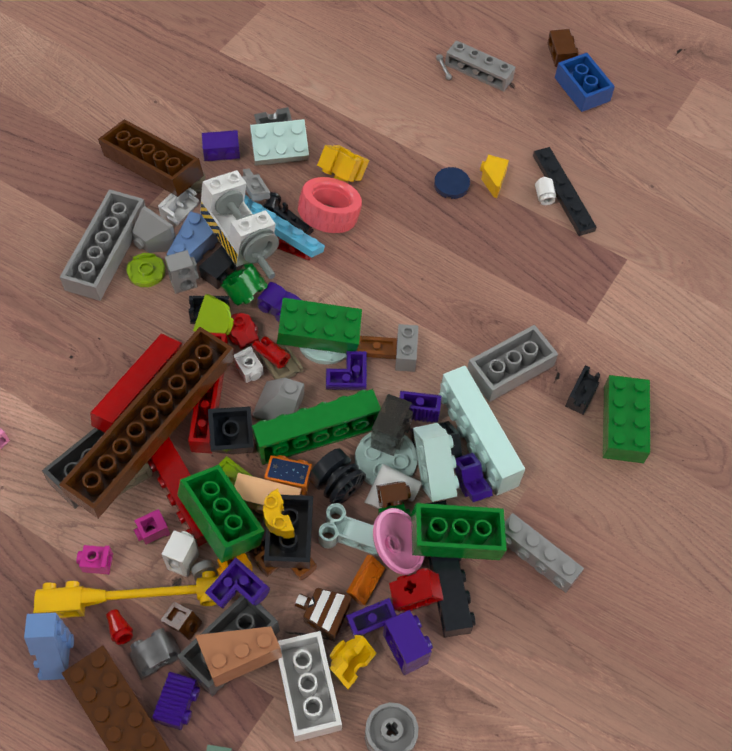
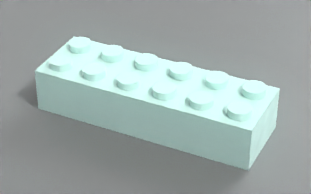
M462 366L443 374L439 393L441 395V403L447 406L450 419L456 422L460 437H464L467 442L469 453H474L481 462L482 472H484L487 478L486 482L494 490L496 496L518 487L525 467L467 367Z

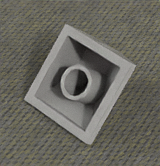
M146 206L142 208L132 230L135 246L148 253L167 252L176 238L173 225Z
M288 378L267 381L252 413V417L268 421L275 419L281 414L288 415L297 412L305 396L304 383Z

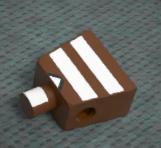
M316 588L312 598L299 594L295 607L305 610L303 621L306 625L317 632L321 631L323 636L335 642L351 606L352 596Z

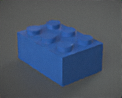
M588 53L558 63L555 79L581 112L611 101L615 86Z

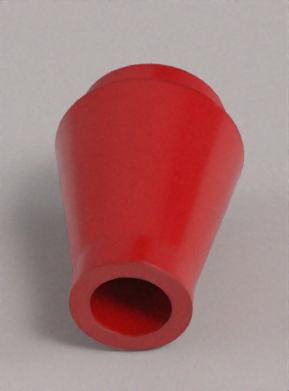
M118 609L109 611L106 614V618L108 620L111 640L117 645L129 642L133 638V628L123 618Z

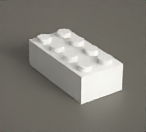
M321 631L278 641L282 653V658H279L278 662L295 742L341 731L342 722Z

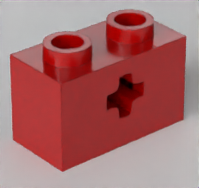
M428 568L419 569L416 571V574L410 576H399L396 581L389 583L393 608L401 612L412 611L444 600L439 574Z

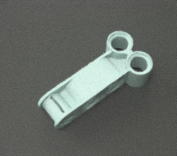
M339 503L328 506L326 523L322 524L319 528L318 540L322 547L327 549L333 548L338 542L379 556L373 541L374 525L347 517L344 506ZM336 513L339 514L341 517L339 519H333L331 515ZM332 533L334 537L328 539L323 534Z

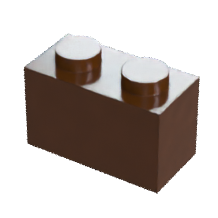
M570 29L550 31L547 45L555 67L558 66L559 62L579 55Z

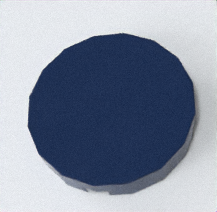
M456 167L441 169L437 172L434 179L436 192L445 198H461L467 194L470 187V178L467 173Z

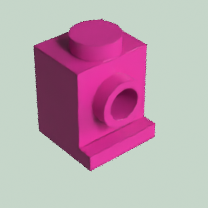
M159 509L134 520L137 528L133 530L138 541L143 540L145 545L165 535L166 537L170 535Z
M84 545L83 551H78L76 562L79 564L82 572L109 575L113 552L110 546L106 545L105 547Z

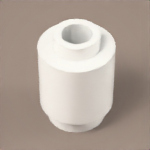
M547 177L540 178L535 183L538 201L542 205H550L555 202L556 198L553 180Z

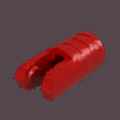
M264 336L261 341L257 340L252 344L254 350L278 369L283 368L290 359V354L267 336Z

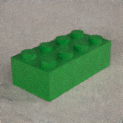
M283 298L276 344L344 354L347 351H357L360 340L362 309Z
M609 375L604 385L603 459L644 464L650 455V380Z
M220 465L213 466L180 480L177 495L221 563L261 545L265 530Z
M415 504L411 513L412 555L500 560L507 551L503 508Z

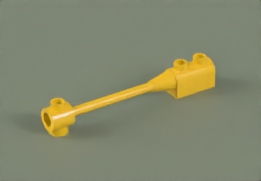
M214 571L202 572V577L196 579V585L116 591L79 586L80 583L78 581H67L65 587L57 588L56 583L48 582L43 584L42 589L35 591L33 613H57L60 618L85 616V607L107 602V600L197 594V600L200 601L201 606H215L217 604L205 592L219 576H215Z

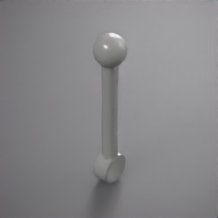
M438 54L436 60L440 62L446 74V79L451 80L452 75L449 74L443 62V56Z

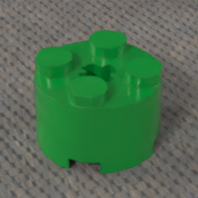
M253 263L244 264L245 269L235 270L220 285L237 306L243 302L248 304L255 298L253 295L256 292H261L268 286Z

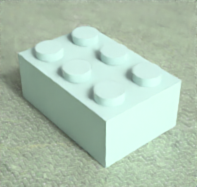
M305 119L250 125L255 166L308 160L309 150Z
M438 423L413 428L423 490L432 502L457 497L456 489L459 488V481L457 476H454L453 468H456V460L454 455H451V448H453L452 436L448 435L446 430Z

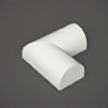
M382 464L364 503L380 509L376 485L404 481L406 485H409L411 498L407 500L412 502L422 482Z

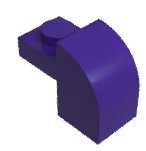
M474 453L455 458V473L464 496H469L472 502L493 496L492 488L483 478L481 462Z

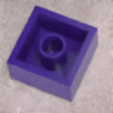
M410 610L386 621L383 630V636L404 676L427 665L432 653L431 649H433L427 635L424 636L420 630L422 625L417 615L413 616Z

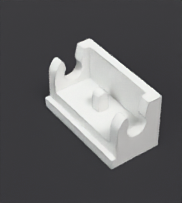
M188 188L179 197L171 193L158 205L160 217L177 227L188 216L189 212H192L200 204V200L194 197L197 193L191 188Z

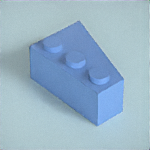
M190 211L166 255L169 256L188 250L190 257H194L197 264L203 259V255L209 249L212 250L219 240L203 216Z
M57 613L27 614L24 639L30 655L36 656L37 660L34 661L33 665L35 668H39L38 679H65L62 672L68 669L70 648L74 646V635L71 634L69 628L66 627L64 621L60 619Z

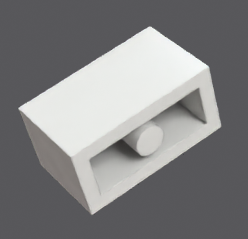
M174 530L162 552L167 569L185 577H188L199 556L193 535L185 531L180 533Z

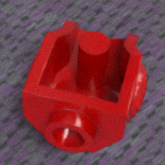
M235 313L231 315L233 327L228 337L233 344L243 349L250 343L259 340L257 326L248 314Z

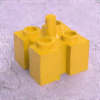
M325 145L317 166L322 168V172L329 175L334 173L333 178L347 183L348 181L362 180L370 160L354 154L340 145Z

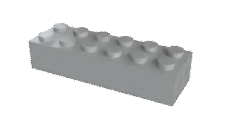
M109 189L60 276L65 291L101 301L133 241L132 230L142 208L146 206L144 199Z

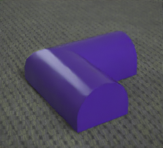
M347 351L346 369L326 368V390H366L367 352Z
M235 558L205 593L222 609L237 592L241 593L252 605L256 606L266 598L270 587L238 558Z

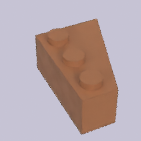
M271 626L195 635L215 687L282 658L280 645Z

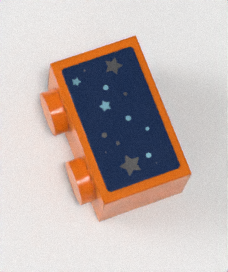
M271 455L264 479L300 488V494L307 495L312 464L305 460L295 461L282 455Z

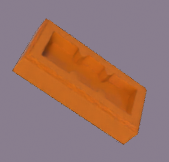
M367 555L346 593L352 596L358 604L365 606L385 567L373 555Z

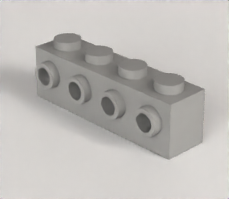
M457 40L446 53V66L503 92L514 78L515 66Z
M514 513L505 521L506 547L510 548L522 560L534 567L538 573L544 575L556 587L566 593L578 579L584 568Z

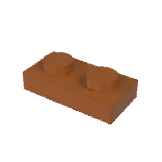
M360 336L357 351L367 352V357L396 359L397 338Z

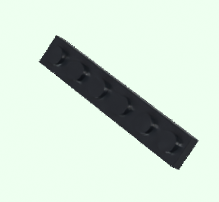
M547 147L534 151L533 157L543 175L553 180L556 197L578 236L595 232L597 226L551 148Z

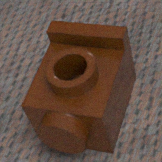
M404 481L376 485L379 507L387 508V503L390 506L403 504L402 500L411 498L410 487Z

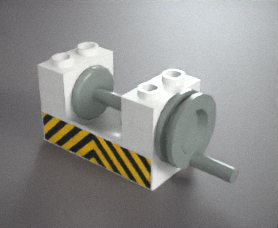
M237 170L203 181L200 213L237 267L246 263H258L267 277L273 279L275 273L265 259L270 257L279 245V239L274 233L275 222L266 210L252 214L244 202L247 183Z

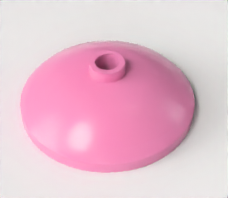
M390 508L381 512L377 516L373 527V541L379 557L386 566L396 573L407 575L417 571L423 563L424 556L412 555L411 517L404 511L396 508Z

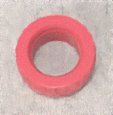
M317 177L303 185L298 202V212L305 223L317 230L327 233H343L351 230L357 223L362 199L358 191L344 181L330 177Z

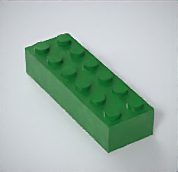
M361 390L351 396H341L331 402H321L317 406L301 408L295 413L281 414L275 419L262 420L252 425L254 443L261 464H268L271 455H282L288 458L380 429L382 409L374 390Z

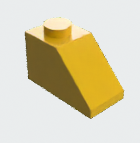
M488 154L486 161H482L480 167L482 172L481 180L492 196L497 198L507 172L509 160Z

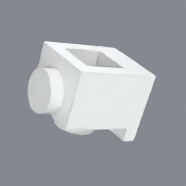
M251 346L234 354L235 367L246 383L255 381L264 374L263 366Z

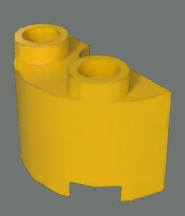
M277 488L266 496L264 500L263 513L265 525L271 533L273 532L277 536L292 538L295 537L294 528L289 515L281 514L284 511V502Z
M354 635L355 639L347 642L342 640L334 647L330 654L332 661L329 668L347 689L358 678L357 670L360 667L367 666L376 655L375 650L365 637L361 635Z

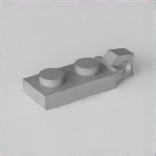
M250 168L243 169L242 178L247 183L246 191L251 200L262 201L270 199V191L260 175H253Z

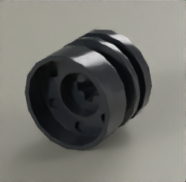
M340 448L334 449L323 456L309 474V481L318 490H324V496L329 499L331 504H342L347 501L366 479V474L355 463L350 464L351 458Z

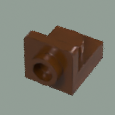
M176 602L172 603L160 620L164 625L179 632L188 640L193 637L202 624V620L192 610Z

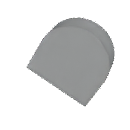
M211 560L200 561L191 569L195 581L197 578L202 577V572H216Z

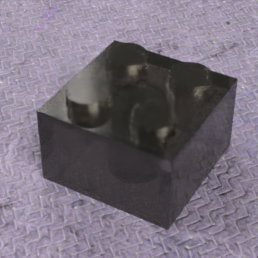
M390 394L387 395L372 427L371 448L392 456L395 455L396 450H401L404 443V434L409 432L412 425V402Z

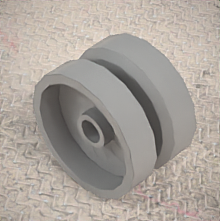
M389 702L379 705L371 712L366 721L364 739L368 751H412L418 739L419 727L416 717L407 707L399 703ZM393 731L395 733V736L393 734L391 736H388L387 732Z

